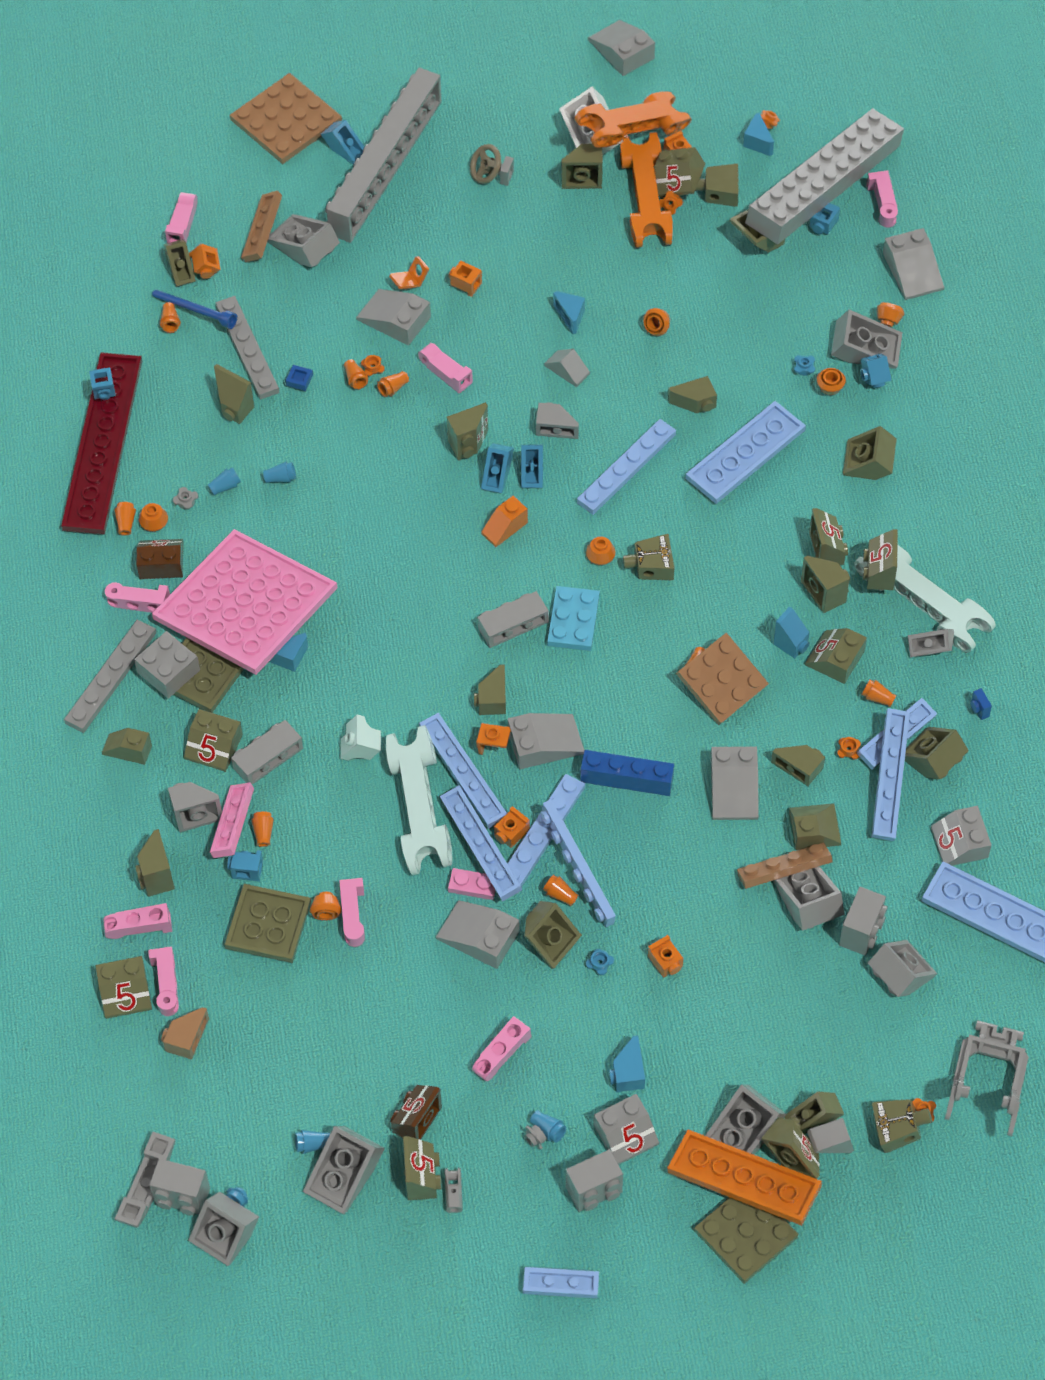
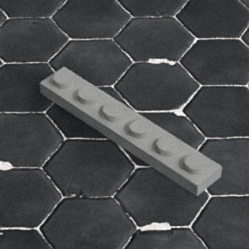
M233 296L215 302L218 312L231 311L237 314L235 327L226 329L259 399L278 394L279 387L236 297Z
M136 620L65 717L66 725L82 733L87 730L135 664L134 659L145 650L156 635V628Z

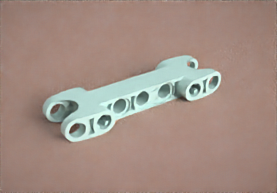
M898 545L894 590L938 622L940 625L937 627V630L954 629L952 646L963 652H971L976 647V644L967 630L975 628L984 632H991L996 627L992 616L971 599L967 598L962 603L958 602L910 566L912 562L911 556ZM859 557L854 562V566L863 577V569L867 567V562H863V557Z
M425 725L419 726L415 741L408 746L399 745L396 735L394 733L386 736L388 765L392 775L401 773L411 829L410 834L401 836L402 850L410 873L412 875L420 874L421 862L429 854L439 855L443 867L451 866L452 845L449 831L446 825H436L426 766L437 763L435 748L428 729Z

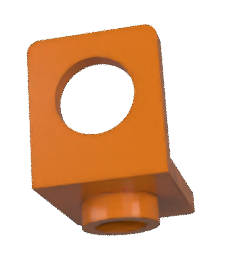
M416 256L409 271L391 273L389 277L399 289L421 287L429 268L419 256ZM418 264L422 269L420 276L416 273V266Z
M481 723L476 741L479 754L483 755L485 745L506 748L511 732L510 727Z

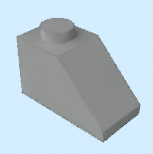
M550 402L538 404L536 436L578 439L579 423L560 404Z

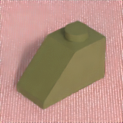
M181 239L163 244L175 285L180 286L195 282L196 279L186 241Z
M705 376L669 387L668 402L694 413L707 412L716 408L717 394L709 377Z
M505 664L499 665L478 684V693H474V707H479V715L506 714Z
M125 728L110 733L102 755L145 765L152 748L150 734L132 728Z
M808 745L775 748L772 752L771 763L806 786H809L824 768L825 756L818 749L811 748Z
M817 1091L788 1112L785 1119L797 1121L801 1126L800 1130L803 1134H806L812 1128L837 1120L844 1115V1112L835 1093Z

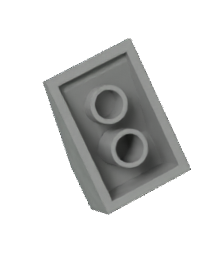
M621 20L588 37L593 46L622 76L655 59V42L644 30Z
M292 214L269 235L267 241L297 263L309 267L319 264L320 260L325 255L331 253L340 243L330 223Z
M924 228L885 238L883 255L905 300L944 290L934 251Z
M378 289L358 314L356 320L409 346L431 318L430 302L413 293Z
M848 310L836 320L831 355L848 363L861 364V358L881 353L887 356L889 368L896 369L899 362L902 332L852 310Z
M528 713L508 718V727L511 729L509 737L519 769L584 754V747L573 714Z
M711 747L713 820H758L757 747Z
M820 866L773 880L792 918L802 931L845 915L840 890Z
M459 900L437 934L436 939L497 969L520 932L519 919L498 909Z
M741 1085L705 1136L755 1155L764 1144L761 1139L778 1117L784 1118L786 1113L750 1085Z
M334 1126L303 1192L340 1213L346 1214L375 1170L385 1148L345 1126Z

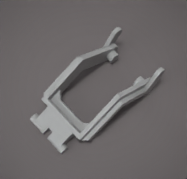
M977 1020L975 1030L980 1031L979 1037L969 1035L968 1038L962 1041L945 1119L950 1120L954 1101H959L960 1097L968 1099L970 1087L963 1084L969 1057L979 1053L1007 1060L1014 1066L1015 1074L1010 1096L1004 1095L1001 1107L1006 1108L1007 1113L1011 1115L1007 1135L1012 1136L1029 1058L1025 1052L1026 1049L1016 1047V1041H1022L1024 1032L1003 1027L1002 1034L997 1033L998 1025Z

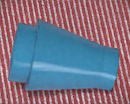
M286 461L263 471L266 483L291 482V480L296 479L293 462L287 463Z
M226 468L207 485L213 495L238 487L237 484L241 481L233 468Z
M538 1110L530 1118V1123L537 1125L550 1142H559L566 1133L567 1128L563 1121L543 1114Z
M301 1130V1132L295 1133L296 1151L305 1154L324 1148L330 1132Z

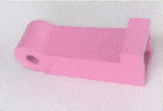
M888 171L868 173L866 185L868 190H874L880 211L879 223L883 227H893L896 224L898 209Z
M180 193L170 224L165 229L167 243L178 241L173 238V235L180 236V240L184 239L187 242L197 208V195Z
M429 343L418 352L421 362L459 394L473 383L472 370L467 366L462 367L443 353L435 344Z
M111 583L105 588V595L110 606L153 613L170 595L169 588L166 585H159L158 590L126 587L120 583Z
M363 878L340 880L345 941L349 946L357 947L365 941L364 927L360 923L358 896H364Z
M167 903L116 912L103 918L105 936L109 939H118L127 935L161 930L163 933L173 932L171 914Z
M172 947L150 949L148 951L151 966H157L160 994L156 1000L157 1006L162 1015L172 1016L177 1013L179 1008Z
M513 1016L481 1053L473 1065L472 1071L485 1081L491 1080L514 1052L531 1038V1029Z

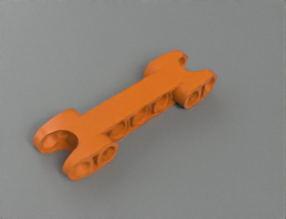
M657 92L647 96L643 104L606 110L601 103L589 105L582 108L575 115L574 120L578 125L589 127L595 132L590 139L595 147H609L618 144L627 134L661 128L666 135L677 133L685 129L692 121V118L688 113L679 112L672 107L676 98L671 92Z
M656 132L649 133V140L641 145L632 143L629 137L625 135L622 139L623 142L620 143V161L622 169L632 168L638 213L630 214V229L636 248L643 247V240L648 235L660 236L665 245H672L671 210H660L654 166L661 152L658 135Z

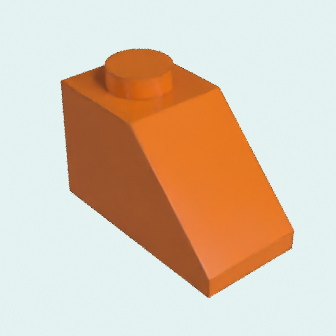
M514 496L510 497L496 508L481 534L497 547L528 523V508Z

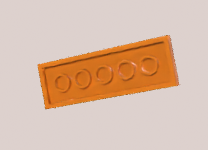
M689 1129L667 1167L668 1173L801 1226L822 1187V1181Z

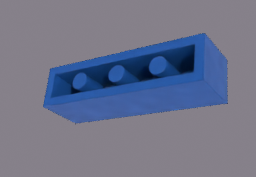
M584 750L581 765V782L670 796L674 777V763Z

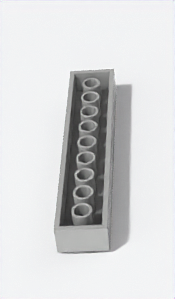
M418 68L415 74L410 76L408 85L401 90L400 97L397 102L392 104L389 114L384 116L381 126L378 130H375L371 142L365 145L363 154L360 158L356 159L354 168L351 172L347 173L343 185L337 188L332 202H328L326 206L327 222L331 224L337 238L349 243L353 241L441 104V80L439 74Z
M872 108L749 205L746 224L774 243L779 244L900 147L904 128Z

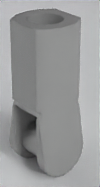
M445 1168V1200L448 1213H460L463 1210L461 1168L454 1171H448V1168ZM458 1180V1184H449V1181Z

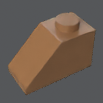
M202 1007L171 1021L169 1029L165 1028L161 1039L165 1052L192 1060L209 1020L207 1008Z

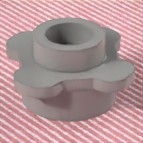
M181 487L178 495L173 498V503L178 504L182 509H190L194 506L195 500L198 499V493L195 491L191 492L186 487Z
M527 1125L525 1127L527 1130L525 1132V1139L532 1147L536 1146L541 1150V1144L547 1140L546 1136L537 1125L531 1128Z

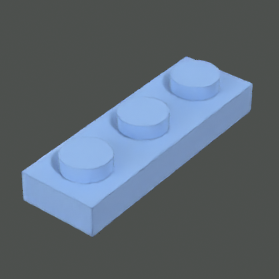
M525 1267L523 1294L598 1299L599 1271Z

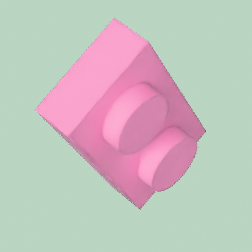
M456 868L452 869L448 886L449 893L494 900L496 890L486 874Z

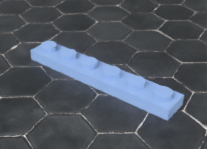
M659 419L577 498V504L594 515L676 435V429Z
M891 708L886 710L871 835L873 838L889 841L896 839L910 712Z
M437 713L420 722L419 726L425 725L427 727L436 753L457 784L460 785L486 827L489 829L496 825L507 814L440 714Z
M567 774L564 775L549 799L554 803L563 821L585 789V783ZM539 814L508 862L509 868L521 887L553 839L551 835L552 829L549 824L545 825L541 814Z
M460 785L441 795L440 798L502 902L522 891L519 882Z
M552 800L544 802L542 812L540 813L545 825H550L552 838L556 844L561 845L563 849L562 855L566 863H571L574 869L572 871L573 876L578 883H582L586 900L588 902L592 901L595 907L594 913L599 922L603 921L605 927L613 925L616 915Z

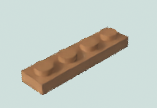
M278 190L261 196L241 256L245 262L261 259L264 254L282 198Z
M824 843L814 844L808 848L792 851L782 856L769 858L765 861L737 869L738 877L745 889L831 863L832 855Z

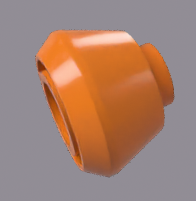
M882 302L877 306L878 320L891 328L893 325H897L905 314L902 307L892 303Z
M659 308L649 309L643 317L644 327L651 335L661 336L669 329L670 316L665 310Z
M826 368L817 376V384L826 395L837 394L846 383L845 375L835 368Z
M156 503L145 505L139 515V524L147 531H158L165 527L168 522L167 512Z
M606 537L594 538L586 548L587 558L597 565L610 563L616 553L614 545Z
M326 891L319 893L314 898L310 907L312 916L324 921L336 919L342 912L337 897L331 892Z

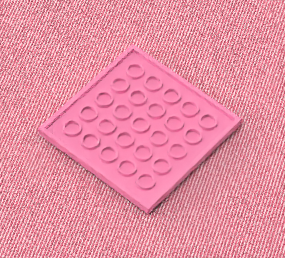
M234 529L152 613V617L157 622L257 675L338 587L337 582Z

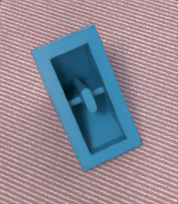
M756 113L744 133L743 147L771 156L773 155L774 141L760 113Z
M559 291L554 292L553 306L571 333H577L585 311V298Z
M521 445V488H543V445Z
M306 633L291 637L269 662L295 672L308 649Z

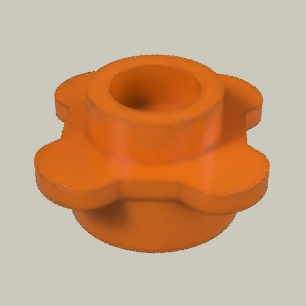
M763 110L762 114H760L766 127L769 129H773L774 126H777V122L780 121L772 111Z
M667 191L664 199H660L659 203L660 207L671 210L673 215L676 213V209L683 205V200L673 191Z
M369 355L361 361V365L365 368L368 376L383 373L385 370L379 356Z
M853 737L841 738L838 742L840 745V750L837 752L840 758L851 757L852 759H858L857 752L861 742Z
M920 1098L914 1099L913 1105L915 1110L920 1111L929 1108L933 1122L935 1119L933 1111L936 1109V1103L932 1100L926 1102Z

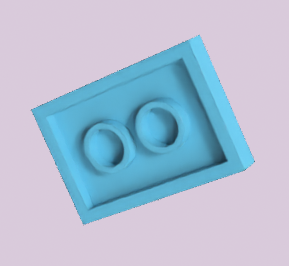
M556 586L547 646L591 651L600 591Z

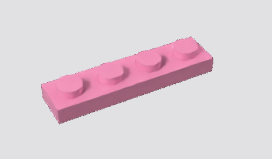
M251 782L230 785L210 850L213 858L235 854L254 791Z

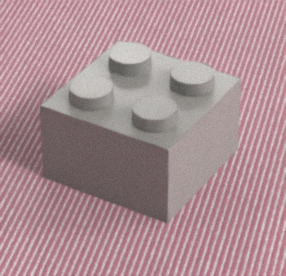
M167 631L134 659L137 673L168 699L200 671L198 656Z
M859 887L844 921L839 946L865 956L869 948H874L878 937L876 936L878 930L882 929L886 919L885 914L888 906H885L886 896Z
M610 1149L566 1169V1189L578 1212L583 1210L590 1211L596 1208L598 1203L606 1199L608 1201L614 1200L622 1193L623 1173Z
M158 1159L149 1185L157 1206L163 1209H171V1207L179 1209L186 1215L200 1214L210 1191L206 1170L163 1159Z

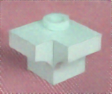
M356 715L346 724V735L341 738V759L349 761L353 758H364L370 760L381 751V731L371 728L364 716Z

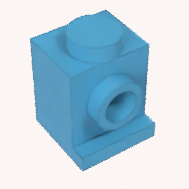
M828 203L811 217L810 227L817 234L825 233L828 235L835 223L839 221L840 207Z
M110 367L89 371L95 399L108 400L110 397L116 396ZM108 377V381L96 383V378Z
M257 850L256 854L241 851L235 852L233 856H229L227 869L231 870L232 879L260 882L263 866L262 851Z

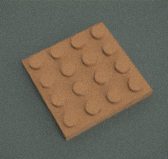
M288 73L230 114V120L280 163L284 164L322 137L321 134L334 122L342 121V116L292 74Z

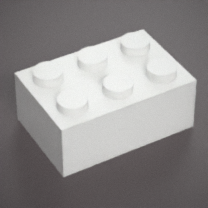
M593 87L560 108L576 148L581 144L592 143L590 139L595 132L589 127L578 125L574 120L575 115L582 108L601 103L606 110H609L604 97ZM618 144L609 147H602V155L607 153L609 150H611Z

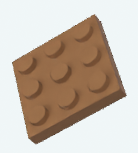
M727 632L676 673L718 725L769 684Z

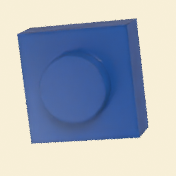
M293 365L286 379V386L306 391L312 379L313 370Z
M982 688L973 691L972 700L970 701L973 712L977 713L981 720L988 718L992 708L991 703Z

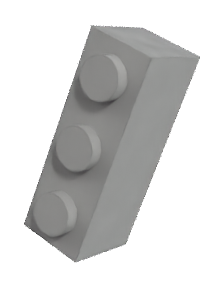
M537 591L531 594H524L515 601L506 602L499 608L485 611L478 616V629L489 648L549 623V611Z
M286 720L280 724L277 723L267 733L256 737L250 745L235 752L231 757L233 769L246 783L251 782L253 785L303 749L302 737Z

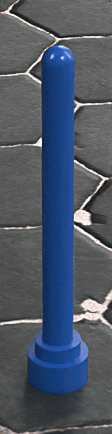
M159 290L152 292L154 298L171 302L174 305L219 320L223 327L232 329L237 323V314L234 312L223 311L221 313Z

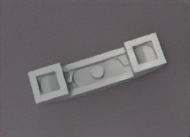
M152 1132L143 1153L144 1159L127 1197L123 1198L115 1221L136 1228L140 1226L154 1200L149 1185L158 1159L170 1161L176 1141L174 1138Z

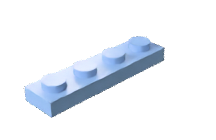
M923 698L907 710V712H910L907 740L937 715ZM884 730L857 752V755L871 770L880 764Z

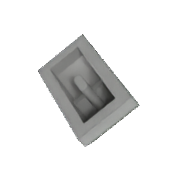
M574 348L557 350L544 363L545 367L575 387L590 375V371Z
M843 1118L807 1131L815 1153H852L854 1151Z

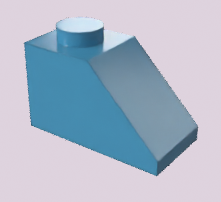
M346 120L334 122L321 134L333 152L353 165L356 159L360 158L363 154L364 145Z
M494 443L488 447L481 489L503 493L511 467L514 447Z
M789 607L776 621L774 645L795 659L799 653L803 654L809 647V631L796 612Z
M638 1036L631 1038L614 1059L613 1070H609L610 1083L615 1084L616 1092L645 1089V1074Z

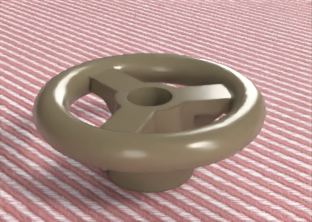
M492 144L480 146L471 158L470 172L472 178L480 184L491 182L500 170L501 155L499 150ZM486 150L492 151L495 158L488 157ZM480 156V168L476 172V163L478 157ZM486 173H489V174H490L489 176H487V177H485V178H482V176H483L484 174H486Z

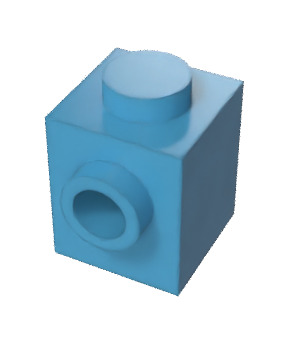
M879 353L861 358L862 369L860 374L865 383L876 388L886 385L885 382L892 380L886 355Z

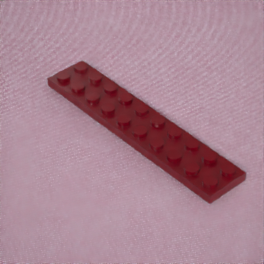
M100 352L97 370L110 367L116 396H112L108 400L95 399L93 390L91 392L62 520V531L105 535L142 366V356ZM108 377L96 378V383L108 381Z

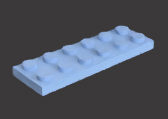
M774 401L687 472L685 479L717 504L802 434L806 429V425Z
M944 861L941 863L922 897V902L1045 962V911Z

